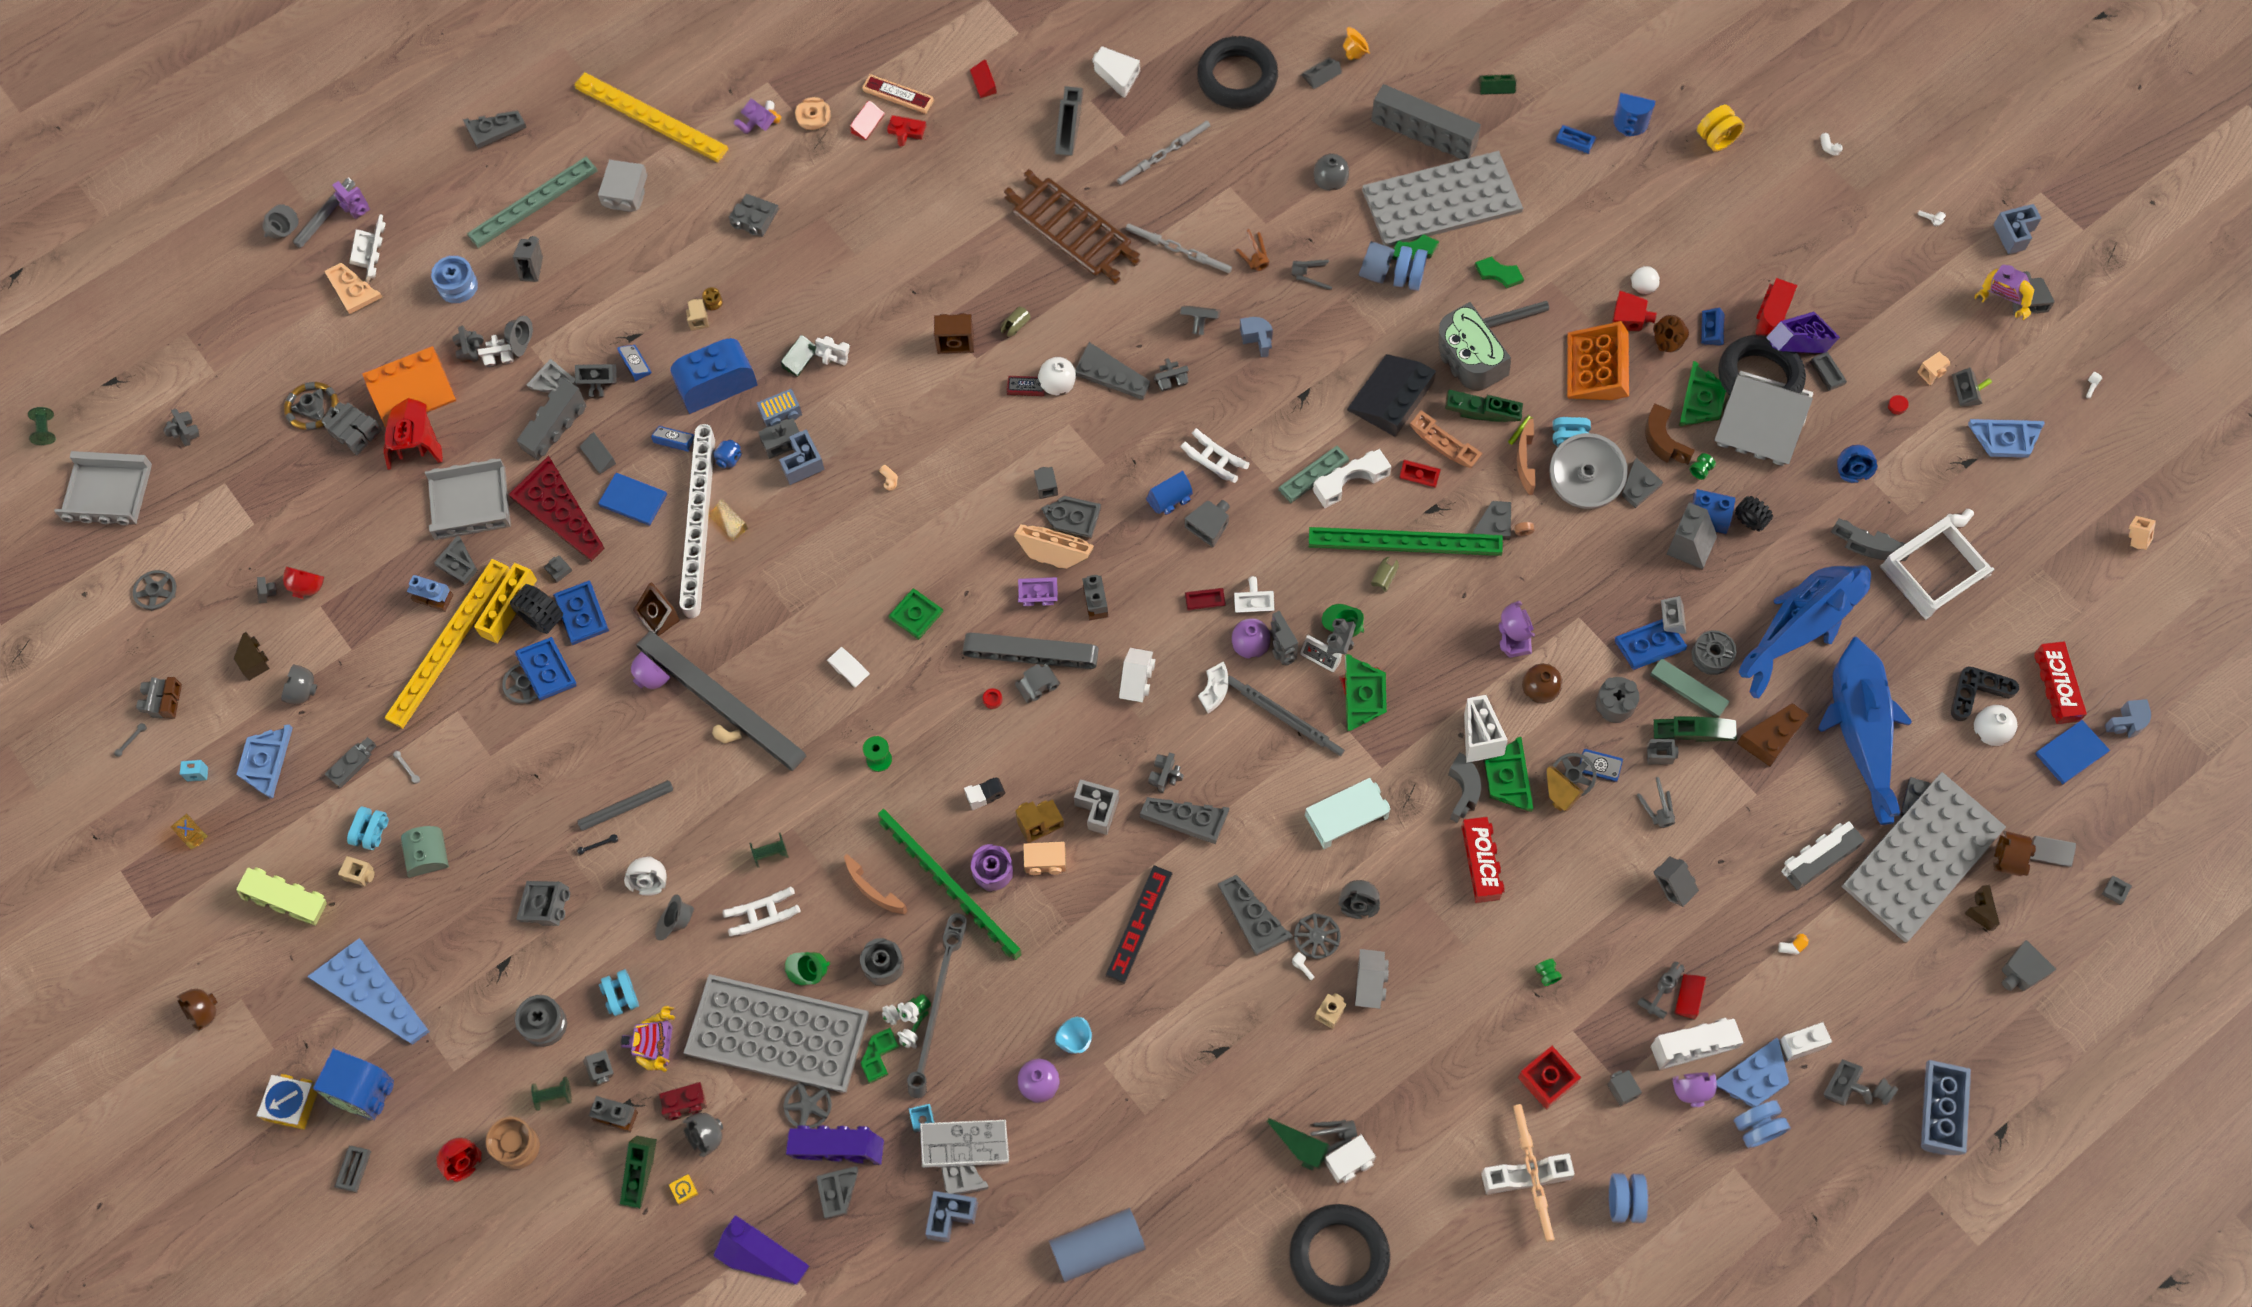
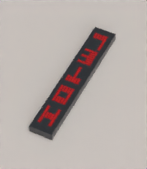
M1153 865L1107 970L1106 977L1123 984L1126 983L1173 872Z

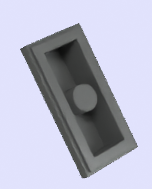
M1329 57L1303 72L1302 77L1312 88L1316 89L1340 75L1342 70L1339 61Z
M1970 367L1952 374L1960 406L1983 404L1975 373Z
M594 432L580 446L581 450L600 474L616 465L614 458Z

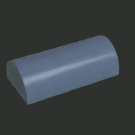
M1932 1060L1926 1062L1921 1134L1922 1149L1942 1155H1962L1966 1153L1971 1069Z
M1130 1208L1049 1240L1064 1282L1145 1250L1141 1233Z

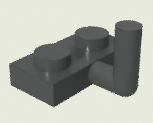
M1842 1059L1823 1094L1824 1097L1845 1106L1852 1091L1862 1094L1866 1104L1873 1103V1097L1869 1088L1857 1083L1864 1071L1862 1066Z

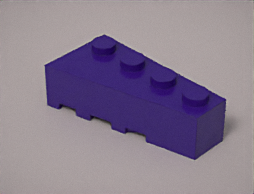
M1810 312L1780 321L1766 338L1770 341V345L1779 351L1826 353L1840 337L1815 312Z
M799 1125L797 1129H789L786 1154L793 1159L822 1161L823 1157H825L829 1161L842 1162V1159L845 1158V1160L853 1161L854 1163L863 1164L864 1160H870L875 1165H881L884 1139L865 1126H858L857 1129H850L847 1126H837V1129H830L828 1126H817V1129H810L809 1126Z

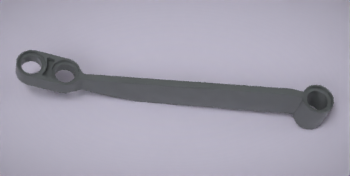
M960 913L952 914L949 917L943 935V946L946 950L918 1070L912 1072L907 1078L908 1093L913 1098H921L927 1092L924 1072L951 954L960 949L967 927L966 918ZM960 920L963 922V925L961 927H954L952 922ZM954 937L958 942L950 945L947 943V939ZM916 1083L921 1084V1085L918 1086V1087H917V1086H913V1085L916 1084Z

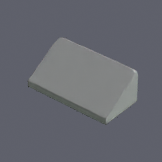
M1681 597L1661 600L1664 631L1686 634L1684 607Z
M2040 836L2032 838V844L2036 845V851L2034 856L2030 857V860L2067 867L2072 866L2076 843Z

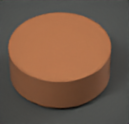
M1523 522L1514 526L1515 534L1518 536L1531 535L1535 531L1534 524L1531 522Z

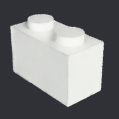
M1822 1022L1784 1035L1779 1042L1788 1062L1826 1049L1832 1043V1040Z
M1360 1135L1326 1156L1324 1162L1339 1184L1342 1181L1347 1183L1355 1178L1354 1173L1362 1169L1364 1172L1374 1165L1372 1162H1374L1376 1156L1363 1136Z

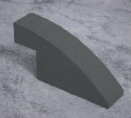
M1069 86L1064 88L1063 100H1060L1055 154L1073 156L1080 122L1083 88Z

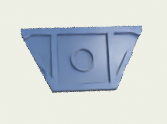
M1970 419L1968 422V426L1990 457L2028 458L2040 431L2045 424L2044 421Z
M284 725V728L276 731L269 730L261 735L247 737L236 774L239 778L271 799L274 797L293 729L291 725Z
M1775 1038L1716 1080L1717 1089L1720 1088L1730 1093V1096L1743 1100L1745 1104L1754 1108L1788 1085L1789 1080L1779 1039Z

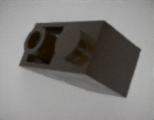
M244 632L234 660L242 674L250 681L270 669L267 664L269 659L263 650L259 651L258 647L261 645L256 637H250L247 632Z

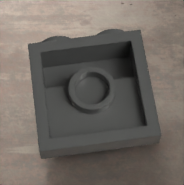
M745 194L741 203H737L729 216L730 224L735 229H742L752 235L763 237L777 214L779 207L777 204Z
M1277 611L1272 614L1270 630L1274 640L1272 652L1276 660H1280L1282 665H1290L1297 659L1298 641L1281 612Z
M527 881L516 920L526 923H539L542 926H559L560 920L565 918L564 905L565 901H568L570 898L569 887L555 881Z

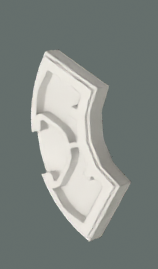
M1224 662L1206 671L1208 684L1205 690L1198 695V698L1207 713L1217 708L1227 693L1228 672Z

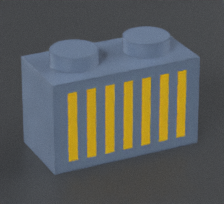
M792 389L757 402L759 412L766 427L777 425L786 419L793 418L796 420L802 416L800 405Z

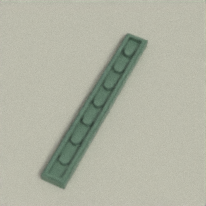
M584 157L468 232V237L479 249L596 173V167L587 157Z

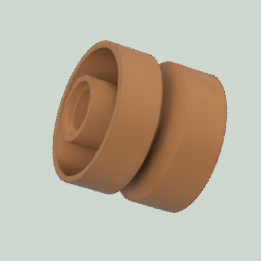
M505 1117L495 1122L489 1129L486 1136V1147L490 1155L506 1168L522 1169L530 1165L537 1157L540 1141L536 1132L523 1120L516 1117Z

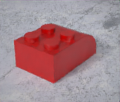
M1779 278L1775 279L1774 284H1769L1756 319L1759 320L1755 330L1756 335L1768 336L1780 321L1785 319L1798 285Z

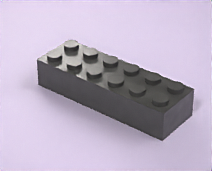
M1385 84L1382 85L1374 98L1371 121L1379 126H1384L1393 132L1401 133L1410 139H1415L1427 146L1439 149L1441 152L1456 156L1458 159L1470 158L1477 147L1481 124Z

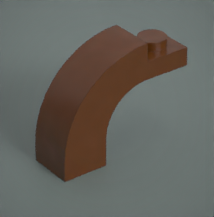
M1654 403L1645 426V436L1650 449L1656 456L1667 463L1672 457L1679 463L1689 465L1695 450L1676 442L1669 436L1666 424L1672 410Z

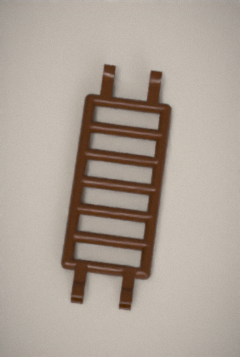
M1028 169L1024 172V176H1026L1024 181L1035 187L1028 196L1022 199L1010 187L1004 191L1007 195L1005 200L1015 205L1013 208L1015 215L1093 275L1097 276L1102 272L1116 285L1121 280L1118 277L1120 272L1109 266L1115 258L1122 254L1134 266L1140 263V259H1138L1140 253L1128 247L1131 244V240L1052 179L1046 178L1042 181ZM1048 186L1056 191L1030 216L1022 211ZM1061 196L1069 201L1043 226L1035 221ZM1073 207H1077L1082 211L1058 235L1054 236L1048 231ZM1087 217L1095 221L1070 246L1062 242ZM1100 227L1108 231L1084 256H1080L1075 252ZM1114 237L1122 242L1096 267L1088 262Z

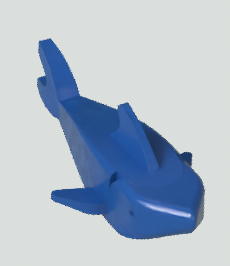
M1831 566L1819 569L1807 577L1799 586L1774 599L1775 604L1783 603V605L1771 622L1758 647L1745 657L1739 669V674L1743 678H1750L1754 675L1749 691L1753 698L1759 699L1770 681L1773 659L1795 650L1823 634L1825 644L1833 643L1842 620L1864 598L1870 589L1871 571L1867 566Z
M1853 637L1833 670L1834 684L1832 693L1834 703L1825 711L1818 730L1823 732L1840 724L1848 748L1871 792L1873 810L1877 820L1881 825L1893 824L1894 816H1899L1900 814L1897 798L1890 788L1894 722L1909 726L1912 721L1895 701L1891 700L1886 672L1881 659L1858 637Z

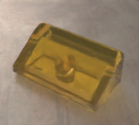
M723 499L717 503L709 514V517L733 541L748 529L745 521Z

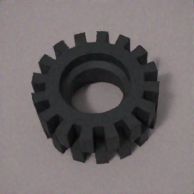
M1746 496L1735 508V515H1737L1738 520H1742L1741 523H1745L1746 527H1751L1753 531H1763L1773 519L1772 511L1768 510L1769 506H1765V502H1760L1757 497L1754 499L1753 496Z

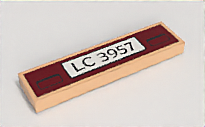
M869 75L862 87L863 92L924 114L927 113L934 101L932 96L873 75Z

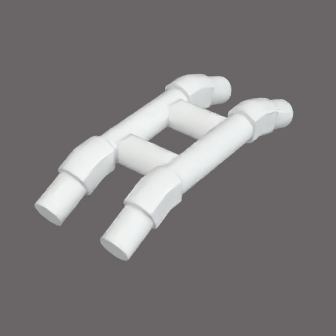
M1197 428L1191 434L1206 449L1200 454L1187 442L1180 446L1193 460L1198 461L1216 473L1220 478L1233 483L1237 482L1238 476L1223 469L1226 463L1229 461L1232 465L1243 469H1248L1249 462L1232 455L1211 441L1210 438L1201 433ZM1213 451L1222 456L1216 464L1207 459Z
M789 887L760 900L723 910L724 918L741 916L747 913L750 922L738 927L729 928V936L748 934L768 925L788 920L800 913L798 905L778 914L774 903L781 902L795 893L794 889ZM766 906L769 917L758 920L755 910Z

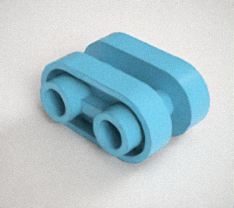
M1559 417L1554 419L1553 430L1555 433L1553 434V444L1559 447L1562 442L1574 435L1589 433L1591 421L1587 418Z
M361 806L349 830L347 843L359 846L362 842L363 848L374 850L381 842L382 831L387 827L389 821L386 812L376 810L372 815L370 808Z
M626 969L617 972L618 979L612 981L609 975L602 978V983L599 984L603 996L606 995L608 1002H605L609 1014L613 1013L614 1016L623 1014V1006L628 1005L630 1010L639 1007ZM620 986L625 996L619 999L616 988Z

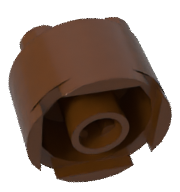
M2003 831L2005 836L2000 835L1994 857L1998 858V863H1993L1994 870L2020 877L2023 875L2028 876L2030 871V864L2028 863L2030 857H2033L2035 854L2036 845L2032 844L2030 836Z

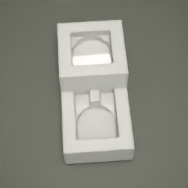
M842 647L827 660L854 688L870 674Z

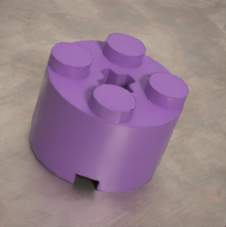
M987 844L974 852L971 870L977 885L988 892L1004 888L1013 877V866L1008 851L1001 846Z

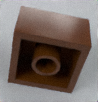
M971 314L934 315V338L937 354L974 353V329Z

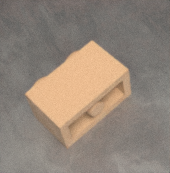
M1065 842L1024 843L1025 873L1040 875L1041 873L1049 872L1050 874L1057 875L1066 872Z

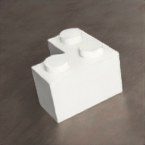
M1134 648L1129 649L1124 660L1119 698L1143 702L1144 697L1149 695L1150 684H1147V679L1151 678L1155 667V659H1152L1153 652Z

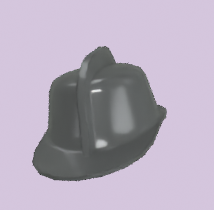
M284 204L274 206L265 215L262 223V228L265 232L264 237L269 236L273 239H280L288 236L296 229L299 223L295 211Z
M522 315L517 320L509 321L505 326L504 340L510 344L511 350L516 356L520 357L525 353L532 337L533 326L531 320L527 316Z
M674 895L671 898L666 910L657 923L655 936L659 941L666 939L673 930L684 929L694 912L693 906L682 902L679 895Z

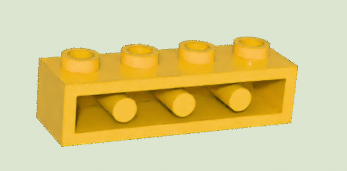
M516 563L512 565L474 626L481 637L498 644L516 615L510 605V601L525 584L534 586L537 581L531 569Z

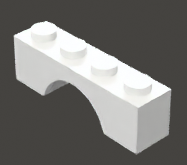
M1380 449L1370 451L1359 460L1354 459L1347 466L1336 468L1331 474L1317 478L1314 482L1313 492L1323 507L1327 508L1341 501L1342 487L1347 481L1363 478L1374 484L1390 476L1391 465Z
M1570 1154L1551 1156L1537 1161L1540 1185L1569 1181L1574 1176ZM1534 1162L1529 1163L1530 1169H1535ZM1505 1164L1487 1167L1481 1173L1486 1195L1533 1187L1531 1175L1527 1171L1526 1164L1515 1166Z

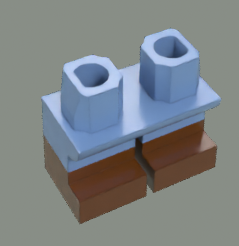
M413 575L409 582L407 592L412 594L411 600L413 602L426 606L429 605L432 608L446 612L453 598V593L447 585Z

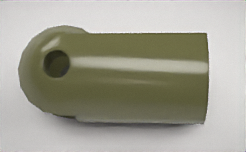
M1017 307L1001 324V333H1005L1009 326H1011L1007 337L1014 336L1030 320L1029 312L1023 307Z
M1390 556L1382 560L1371 581L1372 586H1379L1385 592H1387L1399 568L1397 560L1393 566L1388 564Z

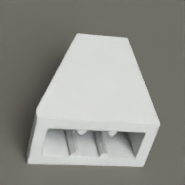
M1101 46L1099 52H1096L1093 56L1094 70L1125 98L1140 72V60Z

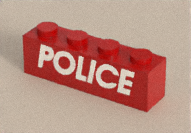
M2063 641L2041 644L2035 651V661L2039 664L2041 670L2040 678L2044 681L2046 687V698L2050 700L2051 715L2055 718L2056 724L2080 722L2087 715L2066 643Z
M1488 817L1463 819L1461 828L1475 903L1498 901L1502 893L1505 892L1503 881L1499 879V874L1501 873L1499 861L1496 862L1495 858L1497 846L1495 842H1492L1491 837L1493 835V825L1488 822Z

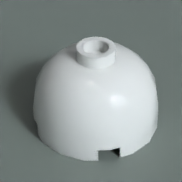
M1053 357L1046 360L1042 364L1038 375L1041 387L1047 393L1053 395H1060V393L1064 392L1068 393L1073 388L1076 379L1075 368L1071 362L1062 357Z
M2002 705L1985 707L1978 713L1974 721L1975 733H1978L1984 743L1991 746H2001L2010 741L2018 727L2014 713Z
M642 857L634 860L629 865L624 882L631 891L636 889L640 891L639 894L655 895L659 894L662 888H665L667 874L661 862L652 857Z

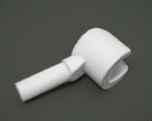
M1920 210L1918 212V215L1930 219L1935 226H1939L1945 221L1946 215L1943 212H1938L1936 215Z
M2093 372L2087 380L2092 383L2086 395V398L2089 399L2102 379V376L2096 372Z
M1298 952L1292 959V964L1300 968L1312 980L1315 977L1303 964L1306 957Z

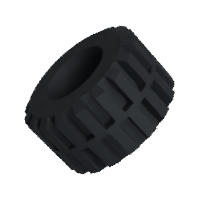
M525 584L510 601L512 609L523 621L535 630L548 634L563 617L560 607L547 594L529 584Z

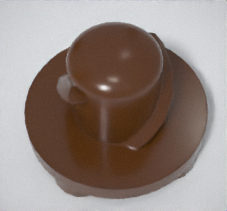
M1666 315L1653 326L1655 341L1660 351L1676 352L1689 337L1688 328L1677 315Z

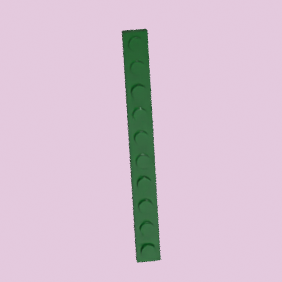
M1309 527L1308 548L1502 556L1503 535Z
M883 808L878 813L880 820L878 823L885 831L889 829L893 833L892 838L899 845L902 843L906 847L905 851L912 859L916 857L920 861L918 863L919 866L926 873L929 871L933 875L932 879L938 886L943 885L947 889L946 893L953 901L955 899L961 904L959 906L967 915L970 913L975 918L973 919L975 924L980 929L984 927L989 932L987 934L994 943L998 942L1002 946L1001 950L1007 957L1012 956L1017 960L1022 955L1021 949Z

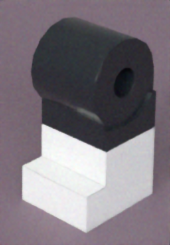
M997 777L991 778L973 787L970 785L964 788L972 810L994 802V800L1001 798L1006 793L1000 779Z

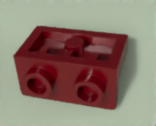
M701 1082L659 1094L662 1116L666 1120H677L681 1118V1115L687 1113L693 1115L707 1108Z

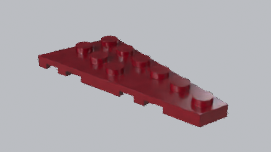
M549 455L509 493L512 500L591 562L605 549Z

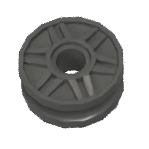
M1716 630L1704 632L1699 636L1691 651L1694 665L1701 672L1708 675L1724 673L1731 666L1737 654L1733 639L1726 633ZM1710 650L1715 651L1718 655L1712 654Z

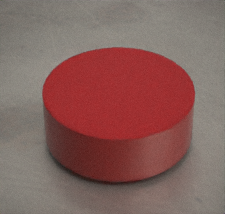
M1901 395L1893 396L1888 403V409L1896 415L1905 413L1909 406L1908 400Z
M994 688L986 690L982 697L984 705L989 709L1000 707L1003 701L1001 692Z

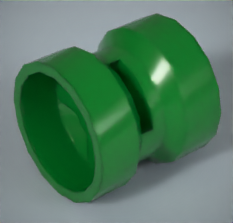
M1701 453L1697 458V462L1690 466V473L1697 479L1704 480L1709 474L1708 471L1713 470L1716 466V461L1712 456Z
M1553 958L1542 961L1535 966L1537 973L1543 976L1541 982L1544 987L1550 986L1563 978L1561 973L1556 970V963Z

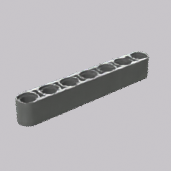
M966 633L962 654L971 658L1042 665L1047 663L1052 666L1094 669L1097 667L1099 648L1096 645Z

